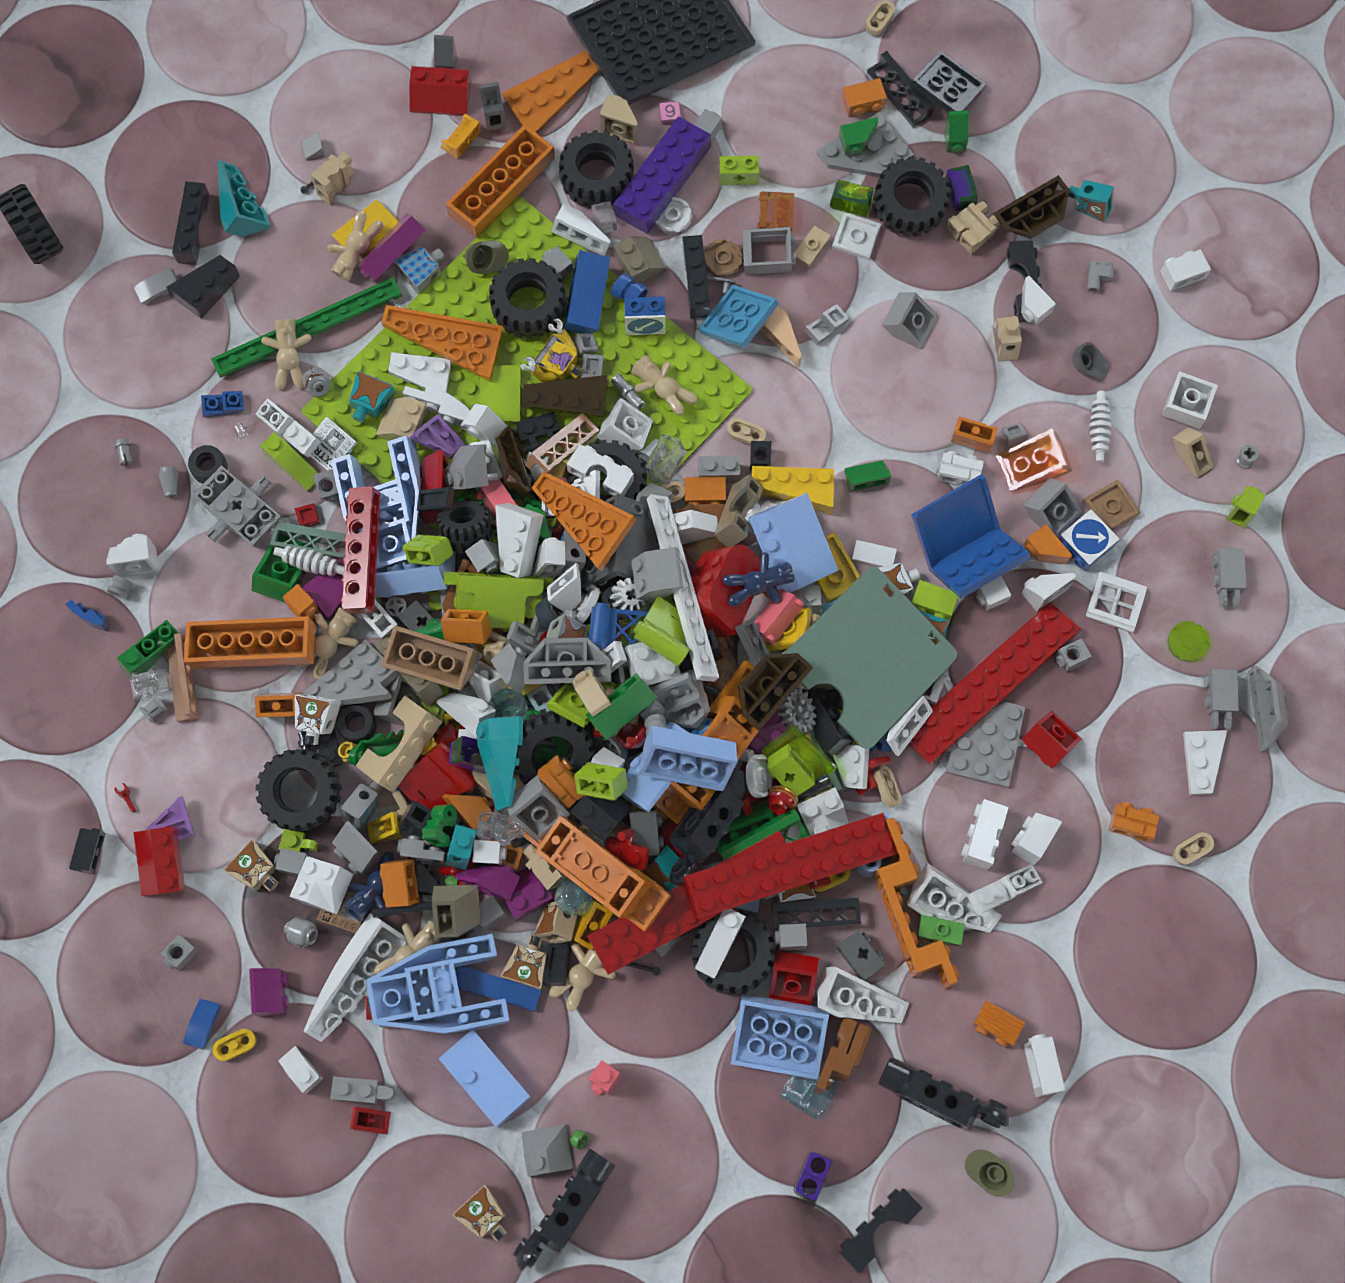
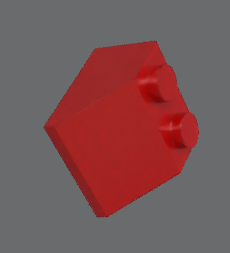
M1051 710L1021 740L1029 750L1034 751L1041 758L1045 765L1053 769L1082 738Z
M776 950L768 998L811 1006L819 957Z

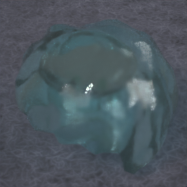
M505 687L499 689L490 698L489 705L496 710L495 718L521 716L523 720L526 719L528 707L522 693L519 694L512 688Z
M569 879L562 882L556 889L555 902L564 913L580 917L589 911L593 904V897Z

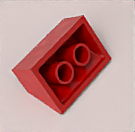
M411 66L409 111L413 113L457 116L468 114L471 88L469 70Z
M439 450L422 459V466H420L421 490L447 487L444 477L446 474L445 468L449 462L443 450ZM441 510L419 512V517L422 518L425 524L437 523V516L441 513Z
M177 826L133 832L141 896L185 890Z

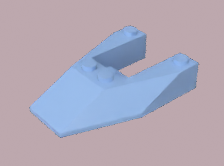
M408 436L387 441L396 480L374 487L381 492L376 570L406 561L407 558L403 551V545L417 535L419 519L417 502L419 490H421L420 466L415 442ZM350 454L331 460L344 519L348 515L346 500L349 495V488L365 487L359 460Z
M493 934L427 946L367 979L366 986L373 1025L446 1034L507 1024L509 1016L505 999L461 1006L454 968L494 960L497 954Z

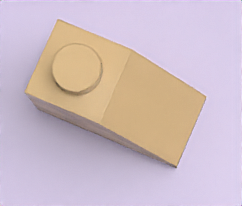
M1188 427L1172 438L1177 454L1195 477L1198 478L1214 467L1202 433Z
M590 669L576 675L572 683L592 717L611 705L604 687Z

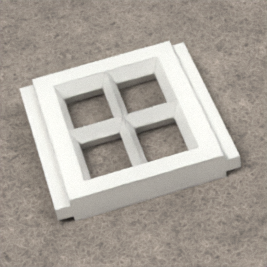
M1099 571L1085 617L1133 633L1147 587ZM1103 584L1118 589L1115 599L1100 595ZM1122 591L1137 595L1134 606L1119 601ZM1099 598L1113 603L1111 613L1096 609ZM1117 605L1132 609L1130 619L1114 615Z

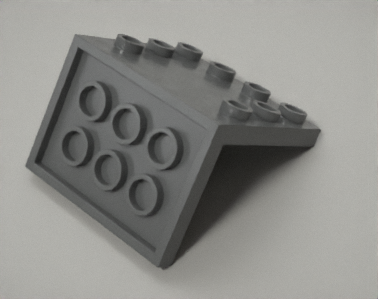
M619 494L605 501L633 515L637 520L602 571L586 555V563L580 574L582 593L587 592L586 587L589 585L599 586L616 576L630 578L634 581L632 559L647 551L660 550L648 505Z

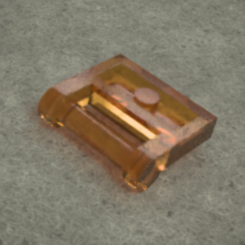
M760 192V219L757 223V229L790 227L792 232L794 193ZM769 201H774L773 222H767Z

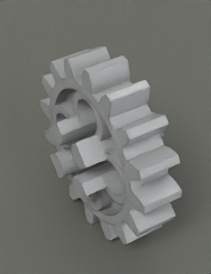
M795 688L779 707L781 712L778 713L779 716L783 717L782 724H787L786 729H791L792 734L798 733V735L812 730L811 726L815 725L813 718L816 717V714L813 713V710L816 708L811 706L812 698L808 699V693H802V688Z

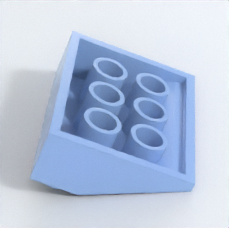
M808 493L749 516V521L762 552L769 554V568L782 562H789L792 566L795 577L794 582L777 586L778 591L782 589L790 593L838 571Z
M742 994L731 1064L818 1080L829 1013L816 1006Z

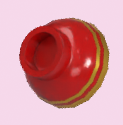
M784 786L771 787L768 794L770 810L775 814L783 815L785 812L794 809L798 803L796 794Z

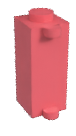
M499 479L489 482V486L480 487L481 491L476 493L478 500L483 499V502L495 518L494 524L496 527L495 505L504 503L516 505Z
M779 589L777 592L781 601L774 603L771 600L754 621L764 643L766 642L772 646L799 614L804 605L794 594Z
M601 1060L588 1079L593 1084L592 1090L596 1095H601L602 1092L609 1095L621 1078V1075Z

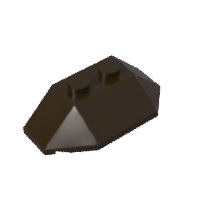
M1058 175L997 210L993 215L1004 230L1031 239L1064 219L1070 189Z
M507 426L494 440V455L502 473L500 481L505 488H509L514 494L539 500L540 497L532 489L535 480L531 469L525 465L527 457L519 434L513 428Z
M799 653L764 655L738 685L742 716L759 731L813 667Z

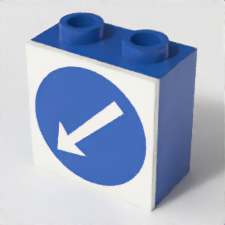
M665 297L624 298L626 335L665 334Z
M1089 510L1063 532L1059 540L1072 554L1075 565L1086 571L1117 544L1119 538L1092 510Z

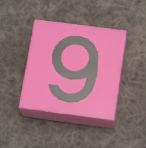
M679 101L659 103L662 124L673 123L678 116L680 117Z

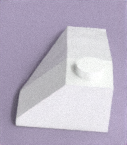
M928 863L915 881L907 902L909 907L922 915L964 923L965 927L988 933L992 931L1002 917L995 909L978 915L968 898L971 892Z
M825 967L817 987L818 1008L836 1017L902 1023L909 1005L908 1002L837 967Z

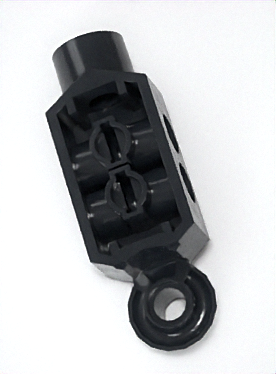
M734 768L724 790H716L702 810L690 807L669 837L674 847L684 855L683 858L677 860L672 866L669 875L670 883L685 885L684 876L699 872L698 867L701 862L716 850L717 843L721 837L728 832L732 821L739 816L740 809L744 805L742 799L749 790L746 774L739 769Z
M892 1056L879 1079L878 1085L890 1090L900 1099L959 1129L969 1130L973 1126L978 1114L981 1115L980 1120L995 1128L1000 1129L1001 1125L1009 1127V1117L1006 1112L1008 1107L993 1099H989L988 1103L977 1097L973 1100V1095L963 1090L957 1092L952 1089L953 1085L943 1080L937 1082L931 1079L933 1075L924 1070L917 1072L914 1067ZM926 1087L932 1090V1098H928L925 1095ZM946 1098H950L952 1100V1109L946 1106Z
M589 1148L575 1170L577 1175L575 1177L571 1175L564 1186L567 1188L563 1196L558 1195L553 1202L552 1207L555 1209L550 1216L546 1214L539 1224V1227L542 1228L539 1232L534 1229L529 1239L524 1237L515 1249L513 1256L516 1257L517 1265L521 1272H523L526 1266L533 1267L543 1251L539 1247L541 1243L553 1251L562 1252L615 1168L613 1163ZM574 1193H578L581 1197V1202L578 1206H572L569 1202L570 1196ZM561 1213H566L568 1216V1222L564 1226H560L557 1222V1217Z

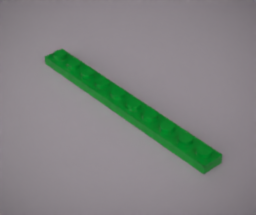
M394 277L296 320V339L305 334H309L311 337L316 336L402 297ZM276 330L211 358L219 377L222 378L278 353L279 349L264 345L261 341L263 337L277 340Z

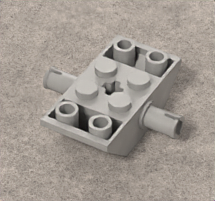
M221 465L193 494L218 520L205 534L215 543L226 530H230L242 541L253 547L281 518L275 510L260 499V495L272 483L262 475L251 488H247Z

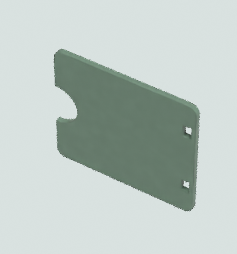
M875 566L868 568L784 653H799L813 667L801 681L802 686L806 690L818 684H828L839 691L843 699V711L837 722L864 749L873 747L957 657L955 648L887 576ZM885 585L894 593L891 598L883 590ZM931 632L939 642L934 644L927 637Z

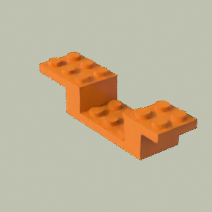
M748 661L742 662L709 707V714L714 717V720L702 735L736 742L737 760L758 733V730L742 716L738 685L754 668ZM672 781L654 806L673 823L678 824L690 807L702 810L716 790Z
M559 816L549 832L538 841L517 822L514 821L511 825L514 830L537 847L535 850L537 854L616 916L628 918L643 931L649 929L672 896L639 869L629 868L584 832L587 829L570 816Z
M894 817L887 819L886 823L898 854L893 855L895 863L877 869L873 876L912 978L937 970L944 990L951 988L958 982L959 973L956 966L951 965L949 960L951 953L948 945H944L942 940L917 949L916 945H919L916 934L914 932L911 933L908 925L911 924L907 912L902 911L900 904L903 902L897 890H900L901 887L912 886L918 878L919 871L916 863H912L909 857L911 850L908 843H904L902 839L903 829L900 822L896 823Z

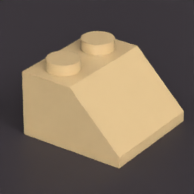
M608 94L600 111L601 133L607 131L611 136L615 134L620 137V140L637 146L638 122L627 101L620 96Z
M408 397L390 399L376 436L390 441L403 436L410 438L415 431L424 425L428 414L426 403Z

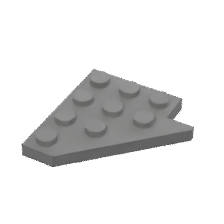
M881 112L870 117H878V127L863 152L857 155L850 154L845 156L839 137L817 150V155L829 169L880 177L883 170H886L890 163L896 164L897 159L900 158L907 160L908 157L914 156V154Z
M364 640L305 690L303 694L341 701L340 706L391 699V694L384 687L400 674L398 671L382 667L383 656Z
M1004 702L988 713L946 751V753H950L946 774L1008 788L1025 706Z

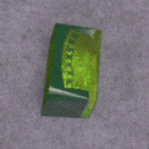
M838 179L831 197L830 207L834 210L867 217L874 188Z

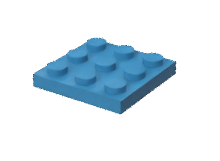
M732 285L698 329L701 334L745 349L777 308L779 302L776 298Z

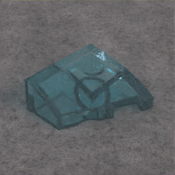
M792 1075L784 1085L780 1097L818 1120L840 1087L841 1081L835 1079L829 1091L825 1089L823 1094L819 1095L814 1092L817 1079Z

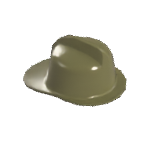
M481 241L471 244L467 248L466 253L463 254V258L466 259L467 266L473 273L498 272L501 267L506 266L509 253L506 246L499 241Z
M975 1150L967 1156L965 1160L966 1173L986 1192L993 1196L1001 1197L1006 1196L1012 1191L1015 1178L1007 1162L988 1150Z

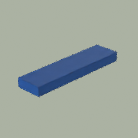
M458 966L456 972L459 989L494 1000L505 999L507 1004L533 1012L536 1011L542 990L465 966Z

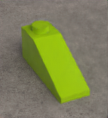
M275 432L260 445L264 455L307 492L316 485L313 475L318 474V472Z

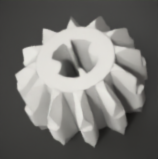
M626 578L624 581L620 580L617 582V586L612 587L611 590L615 594L611 595L610 599L616 601L613 603V607L620 606L619 609L640 611V606L645 605V601L636 599L634 581L631 582L630 578ZM626 593L630 594V600L627 599L628 595H626Z

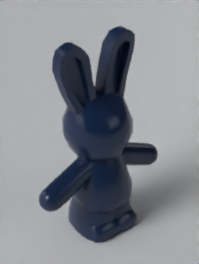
M763 552L760 560V572L751 571L745 575L724 576L722 582L726 586L743 585V589L729 597L728 604L730 606L740 605L750 596L759 595L764 590L774 603H779L781 598L774 587L794 582L795 577L791 564L789 562H782L768 568L769 554Z
M386 852L382 856L377 870L369 875L367 885L353 882L349 884L347 890L357 893L345 903L344 908L350 916L359 922L364 920L367 912L372 909L374 904L378 908L386 907L385 902L380 896L383 895L384 891L383 882L380 877V864L394 861L393 852Z

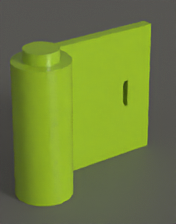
M658 596L643 622L639 621L633 629V632L636 633L634 638L674 665L679 666L687 655L689 648L678 610Z

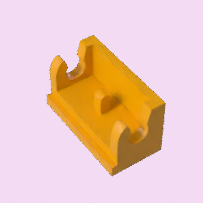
M464 114L462 122L447 140H442L441 149L459 159L481 133L480 121Z

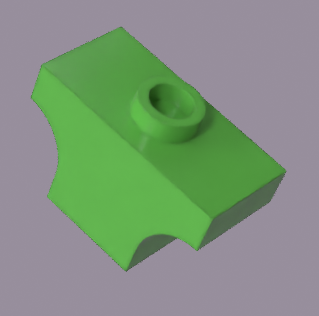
M921 915L917 937L925 939L929 943L942 940L944 945L961 946L965 924Z

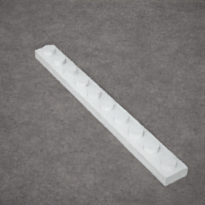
M651 494L647 498L660 549L676 547L679 552L683 588L673 593L696 678L697 680L714 682L719 678L669 499L665 496Z

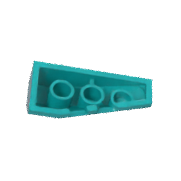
M219 160L217 164L220 215L224 231L231 235L244 237L269 229L270 223L267 213L263 207H259L256 203V195L250 193L247 189V181L238 167Z
M523 717L489 718L477 724L478 748L496 811L512 807L516 784L513 772L515 767L519 765V758H516L518 745H522Z

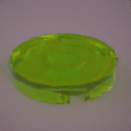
M1183 621L1172 628L1168 634L1167 644L1172 655L1180 661L1195 662L1203 658L1210 646V638L1202 625H1198L1193 621Z

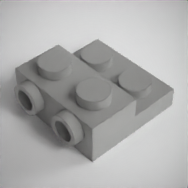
M409 836V839L403 838L399 840L397 852L400 853L403 860L414 859V863L420 861L424 865L427 863L432 866H447L445 865L447 858L445 852H442L441 848L428 847L421 837Z

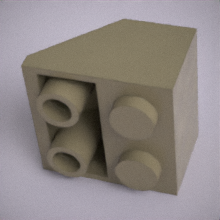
M478 885L434 886L432 910L435 938L458 937L481 923Z

